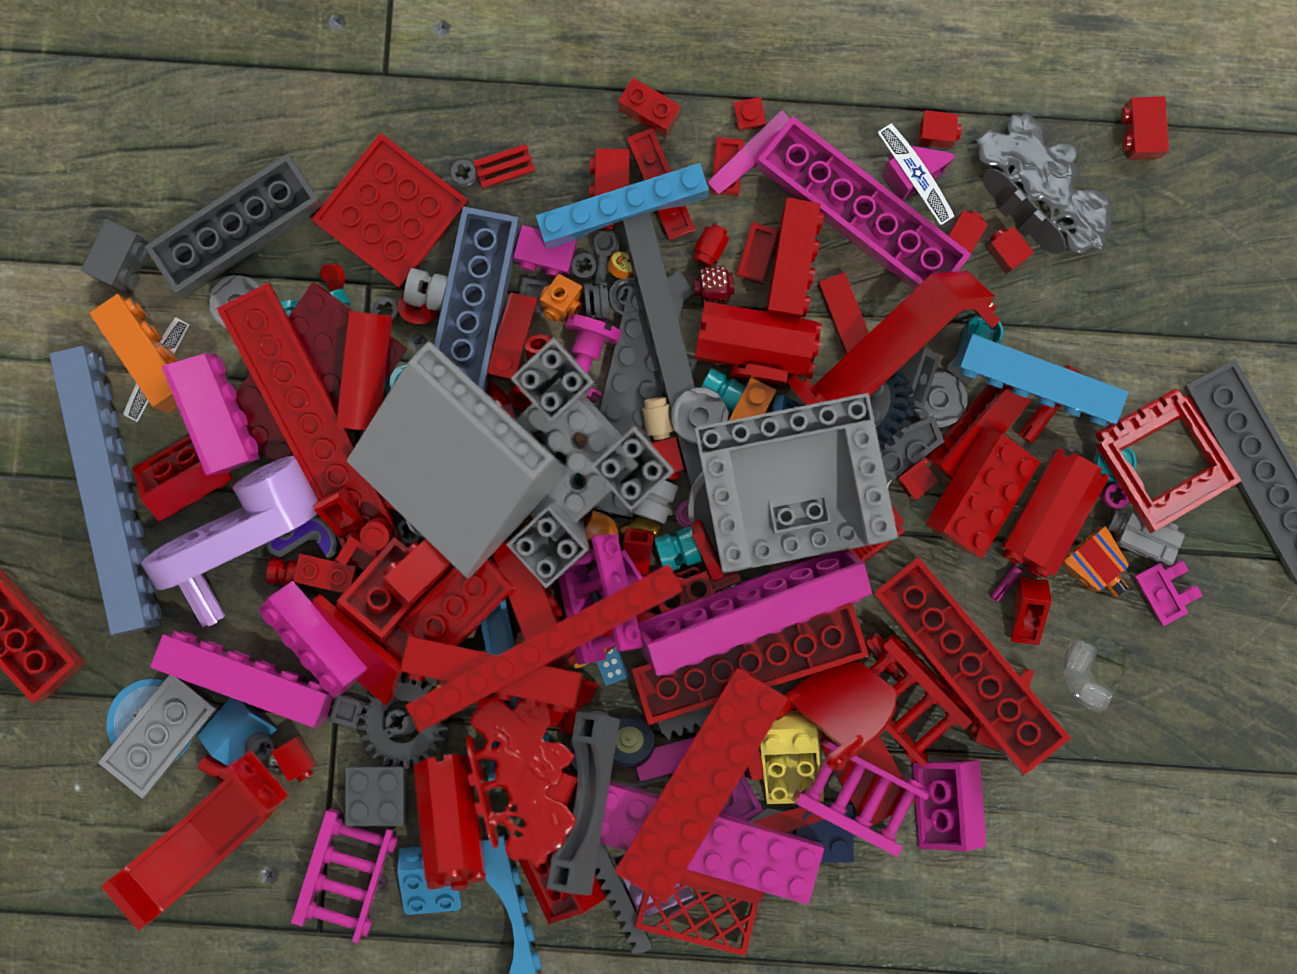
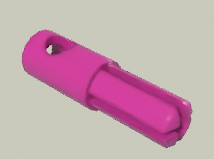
M1013 566L992 593L991 598L999 602L1023 572L1016 566Z

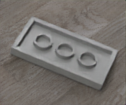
M169 675L98 763L143 799L217 710V707L183 679Z

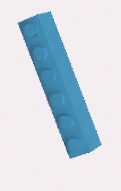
M964 333L953 366L961 369L959 373L972 379H976L977 375L987 378L986 384L1000 389H1002L1003 385H1007L1013 388L1011 393L1024 398H1028L1029 394L1039 397L1037 402L1054 408L1056 403L1064 406L1063 412L1076 417H1080L1081 413L1090 416L1089 422L1104 427L1107 422L1117 424L1129 393L1123 389L974 334Z

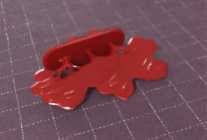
M489 697L481 699L477 702L478 709L473 712L470 723L476 731L484 735L486 743L483 749L478 751L474 738L469 734L466 736L467 749L473 771L467 776L470 786L476 785L479 795V801L475 803L477 816L483 814L489 839L494 849H497L499 846L497 824L501 823L511 832L510 838L506 841L505 851L507 856L514 861L527 859L532 865L538 867L547 861L548 854L557 852L564 844L565 836L571 833L576 823L575 816L566 805L550 799L546 793L548 787L558 785L563 776V767H567L575 755L560 742L547 743L543 740L546 729L551 723L548 703L540 702L539 707L523 704L521 699L516 703L515 709L512 710L499 698ZM493 742H500L499 747L491 749ZM487 758L496 761V776L493 781L486 782L480 759ZM502 787L508 792L509 804L504 812L496 813L493 812L488 790ZM513 805H517L516 812L509 811ZM518 816L522 818L526 823L525 827L512 825L514 824L513 819L508 820V817ZM514 831L521 832L522 836L516 837Z

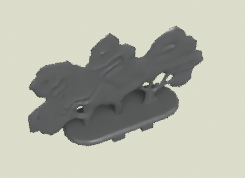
M1030 114L1011 115L1008 124V135L988 130L977 139V143L980 146V160L985 164L998 166L1003 169V172L997 169L985 171L983 174L985 187L1001 205L998 210L1005 217L1010 214L1020 224L1021 227L1017 230L1024 237L1029 234L1041 247L1054 254L1062 253L1066 246L1061 231L1067 233L1068 245L1075 253L1084 254L1090 248L1104 249V246L1107 244L1105 234L1112 229V219L1109 215L1111 200L1108 195L1096 190H1076L1073 187L1072 182L1078 178V167L1074 164V161L1077 159V147L1058 142L1051 147L1044 146L1043 129ZM1011 165H1014L1015 169H1014V171L1010 174V172L1008 171V168H1009ZM1019 181L1023 184L1024 190L1027 193V195L1015 184V182ZM1036 200H1041L1049 206L1051 219L1034 203ZM1058 209L1059 215L1055 217L1054 211ZM1062 217H1070L1074 223L1063 226V222L1058 224L1057 220ZM1076 229V233L1071 234L1068 230Z

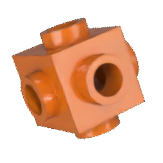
M558 274L551 285H547L540 295L543 314L553 322L560 321L563 324H566L568 315L574 316L579 314L582 302L585 300L582 286L561 274Z

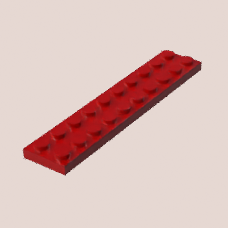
M268 282L216 308L317 499L319 500L345 486L365 524L375 517L384 518L391 524L393 530L389 542L394 537L399 541L402 540L399 529L381 494L347 462L348 457L355 448V444L346 428L336 427L338 412L271 283ZM362 528L356 530V532L360 533ZM335 533L342 548L352 533L342 538Z

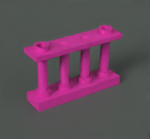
M617 534L591 537L594 549L585 552L558 577L567 618L594 604L592 592L603 589L606 598L629 586ZM597 560L600 577L589 581L585 565ZM636 617L613 628V634L605 637L600 635L574 649L577 665L606 660L604 649L615 645L617 652L642 648L643 645Z
M822 739L820 744L830 749L810 790L806 789L805 793L796 790L791 800L797 805L898 857L903 847L895 842L897 839L895 834L915 795L927 800L929 794L921 791L923 785L908 777L906 782L865 760L854 756L850 760L854 761L855 764L835 803H831L829 807L820 802L822 798L820 794L832 772V769L827 765V759L840 746L833 740L829 742ZM865 768L879 774L880 777L860 817L856 816L855 820L845 816L847 812L845 807ZM892 781L905 788L885 830L881 829L880 833L870 829L872 825L870 821Z
M330 808L326 810L291 923L303 926L308 919L312 920L314 917L355 930L352 942L358 943L362 936L367 937L369 934L372 920L368 919L388 852H394L398 836L394 835L396 827L393 826L386 830L385 835L356 826H345L344 820L340 819L342 811ZM339 834L381 846L377 862L374 863L335 851V847L331 846L334 835L339 836ZM334 862L373 874L368 891L327 879L326 875L322 874L325 864ZM326 890L364 902L359 919L317 906L318 903L314 902L316 892Z

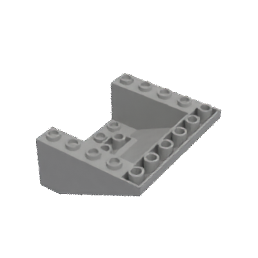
M429 341L408 362L347 459V462L466 578H470L569 472L568 469L531 437Z
M868 393L695 428L724 574L889 542L898 538Z

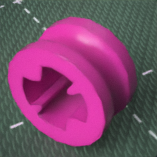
M1119 483L1107 486L1102 492V501L1108 508L1118 509L1125 507L1129 503V499ZM1118 489L1120 491L1118 494H1122V500H1118L1115 504L1112 502L1114 498L1110 499L1109 494Z

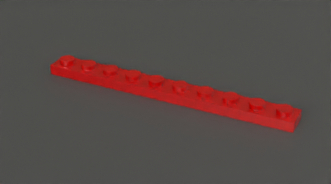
M668 564L407 704L406 707L418 731L422 732L677 595L683 590Z

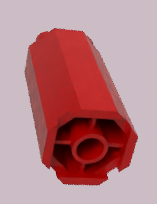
M705 301L694 360L727 366L738 364L739 368L744 369L747 363L786 370L789 377L796 374L800 379H812L815 368L814 359L818 356L820 347L819 338L822 323Z
M1060 448L1053 451L1000 547L1004 551L1001 556L1003 559L1015 565L1017 563L1024 564L1028 567L1026 570L1028 573L1040 579L1056 575L1109 478L1107 473L1100 475L1102 469L1077 454L1072 453L1070 457L1063 456L1066 450Z
M444 755V761L436 762V757H431L414 765L424 875L427 889H440L445 886H451V890L460 891L469 888L468 883L486 880L487 874L480 815L477 816L475 803L478 802L476 785L470 786L467 776L473 772L469 756Z

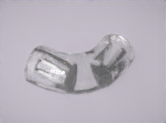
M1072 638L1062 666L1064 682L1074 699L1086 708L1102 714L1111 701L1113 690L1096 681L1092 675V664L1099 650L1088 643Z

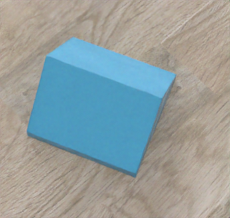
M230 697L197 736L213 758L229 766L247 753L245 742L250 735L260 731L265 732L271 738L278 728L251 704Z

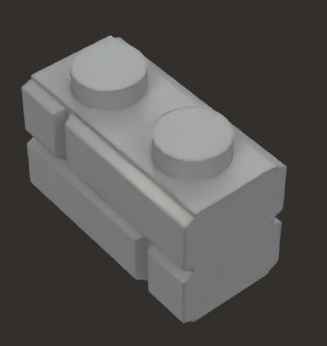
M1136 511L1126 512L1129 514L1128 522L1119 537L1115 536L1116 544L1164 566L1172 565L1185 537V534L1177 531L1179 526L1170 522L1150 534Z

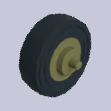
M622 717L619 723L613 763L623 768H636L651 758L655 749V736L651 727L644 720L637 717Z

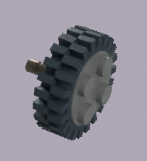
M897 371L869 397L880 452L886 450L885 444L893 446L896 443L892 436L902 438L904 433L899 430L900 427L909 428L911 424L905 420V417H913L914 410L908 407L915 405V398L909 396L914 393L913 388L908 386L910 382Z

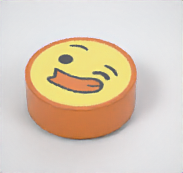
M624 251L614 252L607 263L611 274L619 279L631 277L633 271L628 253Z

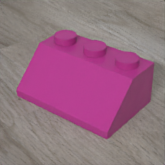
M980 760L927 761V764L923 767L918 762L913 763L914 780L923 785L921 791L929 794L927 800L915 795L919 849L970 851L987 847Z

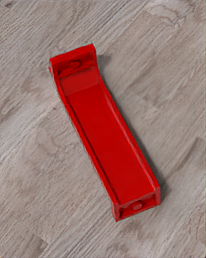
M967 270L931 274L815 385L808 378L802 381L796 374L790 377L787 383L806 405L867 393L870 397L959 312L972 309L991 328L998 324L1001 320L993 312L997 307L991 302L995 295Z

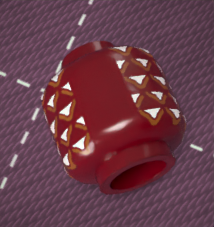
M724 266L702 268L699 272V278L693 279L695 296L700 295L703 303L705 301L725 303L729 301L730 295L735 294L733 273H728L727 268Z

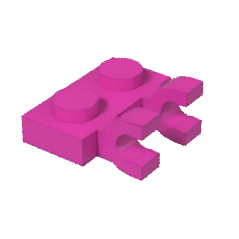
M1176 561L1165 569L1161 563H1157L1133 576L1161 626H1165L1188 614L1189 612L1185 605L1203 596L1198 586L1194 587L1192 585L1178 594L1172 584V579L1189 571L1184 561Z

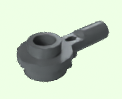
M610 230L598 232L592 241L594 252L598 255L594 285L605 282L609 258L614 252L619 251L620 248L618 236Z

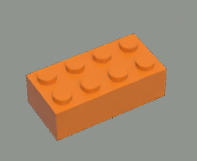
M117 293L89 312L152 407L166 413L177 408V403L162 366L177 362L178 359L169 348L166 349L160 343L163 337L154 325L150 326L144 319L147 317V314L138 302L134 303L130 297L126 299Z

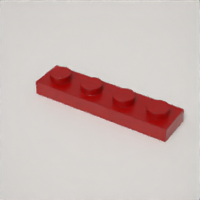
M653 127L627 137V142L644 181L671 172ZM686 205L657 210L669 242L695 232V227Z

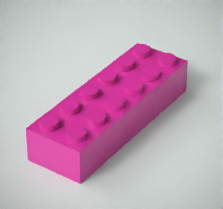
M174 631L173 634L162 635L150 668L313 728L325 724L334 698L320 686L318 680L305 681L303 680V674L292 670L280 672L276 670V664L261 660V662L250 661L251 655L241 651H223L224 645L213 641H196L198 636L186 631Z

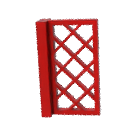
M686 869L678 882L679 886L671 894V896H674L680 909L667 917L659 905L661 901L643 891L634 928L746 956L759 901L763 899V891ZM686 886L691 887L698 898L683 906L676 893ZM698 889H699V890H703V891H707V892H706L705 894L701 895V894L699 893ZM712 894H718L725 905L711 913L704 899ZM650 896L653 902L647 905ZM726 897L734 898V900L728 902ZM740 901L751 903L748 915L738 920L731 907ZM701 902L708 916L693 924L686 910ZM656 906L663 920L653 926L644 924L645 912ZM728 909L735 923L721 931L714 917ZM683 913L690 927L681 933L675 932L669 921ZM711 920L718 934L708 940L703 939L696 928ZM746 922L745 929H743L742 924ZM665 923L668 929L660 928ZM737 927L743 935L740 948L730 946L724 935ZM694 931L696 937L687 934ZM721 938L724 944L715 941Z

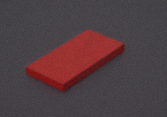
M490 558L470 578H466L454 566L397 626L407 637L410 636L458 647L516 587Z
M318 595L312 601L314 607L368 668L356 681L381 703L387 705L392 701L402 675V664L325 597Z
M820 730L821 741L825 739L831 742L832 739ZM880 735L855 755L905 782ZM821 744V748L827 756L830 749ZM852 760L846 762V766L842 770H834L842 786H844L855 764ZM865 768L850 798L859 817L880 777L879 774ZM892 781L890 782L870 821L872 823L871 826L893 814L905 788Z

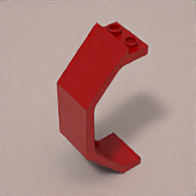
M251 750L221 772L224 778L228 777L185 818L124 869L100 886L138 931L152 922L226 859L264 824L289 796Z

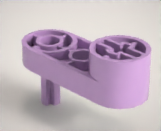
M287 456L268 463L239 480L233 486V490L243 507L164 544L141 562L156 590H164L176 585L180 586L202 627L207 625L209 627L225 617V613L202 573L301 526L317 514L313 509V505L318 499L294 456Z

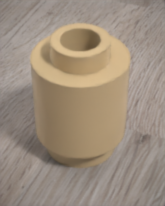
M666 397L644 400L645 407L642 408L647 435H653V440L670 437L669 432L674 431L671 422L670 403H667Z

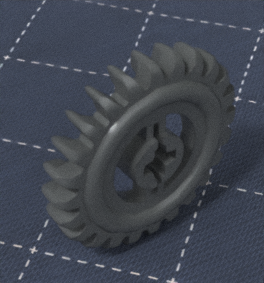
M408 675L404 683L401 676L393 699L387 705L381 703L370 692L366 693L371 703H360L367 710V713L357 715L358 718L365 720V723L357 726V729L366 730L367 732L359 738L360 741H370L365 751L376 749L372 759L378 760L384 756L383 766L389 765L392 760L393 767L400 766L403 761L404 768L410 769L412 760L416 765L422 761V756L425 759L431 758L430 750L434 752L439 751V746L436 742L445 741V737L440 732L448 730V726L442 724V721L420 732L414 740L408 743H400L392 738L395 735L411 734L417 728L408 709H394L386 717L387 711L399 701L413 702L433 690L431 684H427L423 688L424 682L416 680L414 684V680L407 678ZM399 717H404V720L402 721V725L404 727H398V724L401 722V719Z

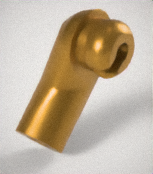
M638 517L619 527L623 537H625L626 527L654 531L653 538L662 536L659 523L645 517Z

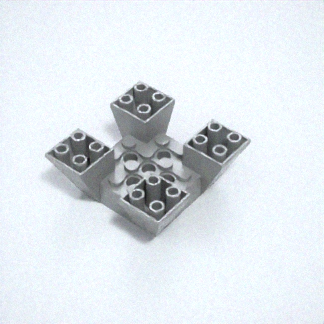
M555 338L547 343L511 378L533 402L515 422L555 458L558 451L562 452L566 456L564 467L569 470L530 513L534 520L507 544L545 588L589 550L583 517L611 491L631 511L675 471L636 427H633L622 437L590 402L587 395L594 381ZM538 430H541L546 434V444H542L538 441ZM578 432L585 434L587 437L586 446L578 444L576 440ZM576 473H580L585 477V487L579 486L576 483Z

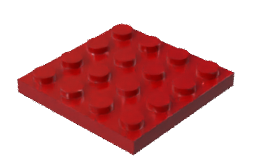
M380 133L311 220L401 289L406 283L410 270L419 267L461 214L463 207L469 204V200Z

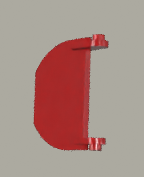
M861 662L845 663L814 673L784 695L788 700L776 720H780L794 708L797 709L840 746L828 757L827 765L832 770H842L846 766V762L872 743L885 730L896 708L897 692L896 689Z

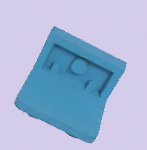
M422 846L399 848L397 873L404 912L407 915L460 910V891L451 890V886H445L440 889H427Z

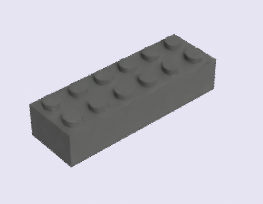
M287 153L144 247L174 293L185 299L314 215L320 209L322 203Z

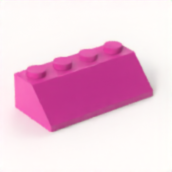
M204 353L162 366L206 475L229 473L260 459L257 453L258 445L247 429V418L239 409L235 400L237 398L236 391L228 383L225 375V365L217 354Z
M293 581L270 596L258 610L264 621L273 627L280 635L282 642L292 649L300 659L301 664L311 671L319 681L320 686L329 692L333 698L344 694L368 669Z

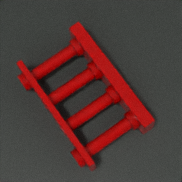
M893 632L885 639L883 644L885 654L869 669L879 676L889 665L898 662L905 669V675L892 686L896 689L897 697L913 683H919L926 690L924 692L925 696L897 721L892 718L885 728L904 748L903 752L907 758L913 763L918 762L923 767L927 764L928 754L924 750L952 725L957 726L959 724L965 730L973 723L974 717L955 694ZM939 703L946 711L945 717L915 742L905 729L932 704L937 705Z

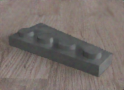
M934 415L910 424L909 428H900L899 430L904 433L902 438L892 436L896 443L893 446L885 444L886 450L881 451V457L887 483L892 479L894 480L904 470L944 442Z

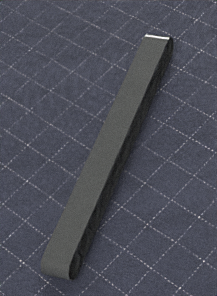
M649 212L622 220L620 224L664 396L667 403H670V409L672 410L676 399L684 392L694 389L695 386ZM674 431L690 491L694 481L703 471L699 447L682 440Z

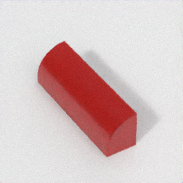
M349 311L336 427L366 430L383 403L392 316Z
M987 385L961 415L960 419L943 437L944 442L932 450L926 459L944 476L952 480L981 430L986 428L1004 434L1032 400L1029 397L1024 398L1011 393L1013 388L1007 385H1003L1002 389Z

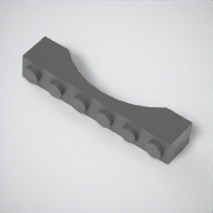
M585 712L576 713L572 736L578 778L576 802L573 811L576 823L571 833L565 836L564 844L552 858L547 889L572 894L591 895L620 719Z

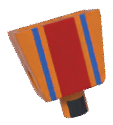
M1106 526L1097 528L1068 552L1061 564L1063 568L1092 592H1098L1106 586L1116 598L1128 589V585L1119 576L1128 568V562Z

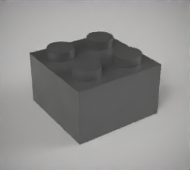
M106 219L81 271L98 282L128 295L130 290H134L139 282L140 276L138 274L142 266L146 265L151 258L144 247L149 242L137 233Z
M393 764L387 766L350 765L346 767L345 826H404L408 822V769H405L403 764L394 767Z

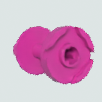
M570 314L568 315L565 327L577 333L572 353L576 354L575 361L588 374L592 360H599L604 342L618 344L622 331L613 326L609 331L606 330V323L581 315L572 316ZM591 388L587 395V398L595 403L598 402L599 397H602V393Z

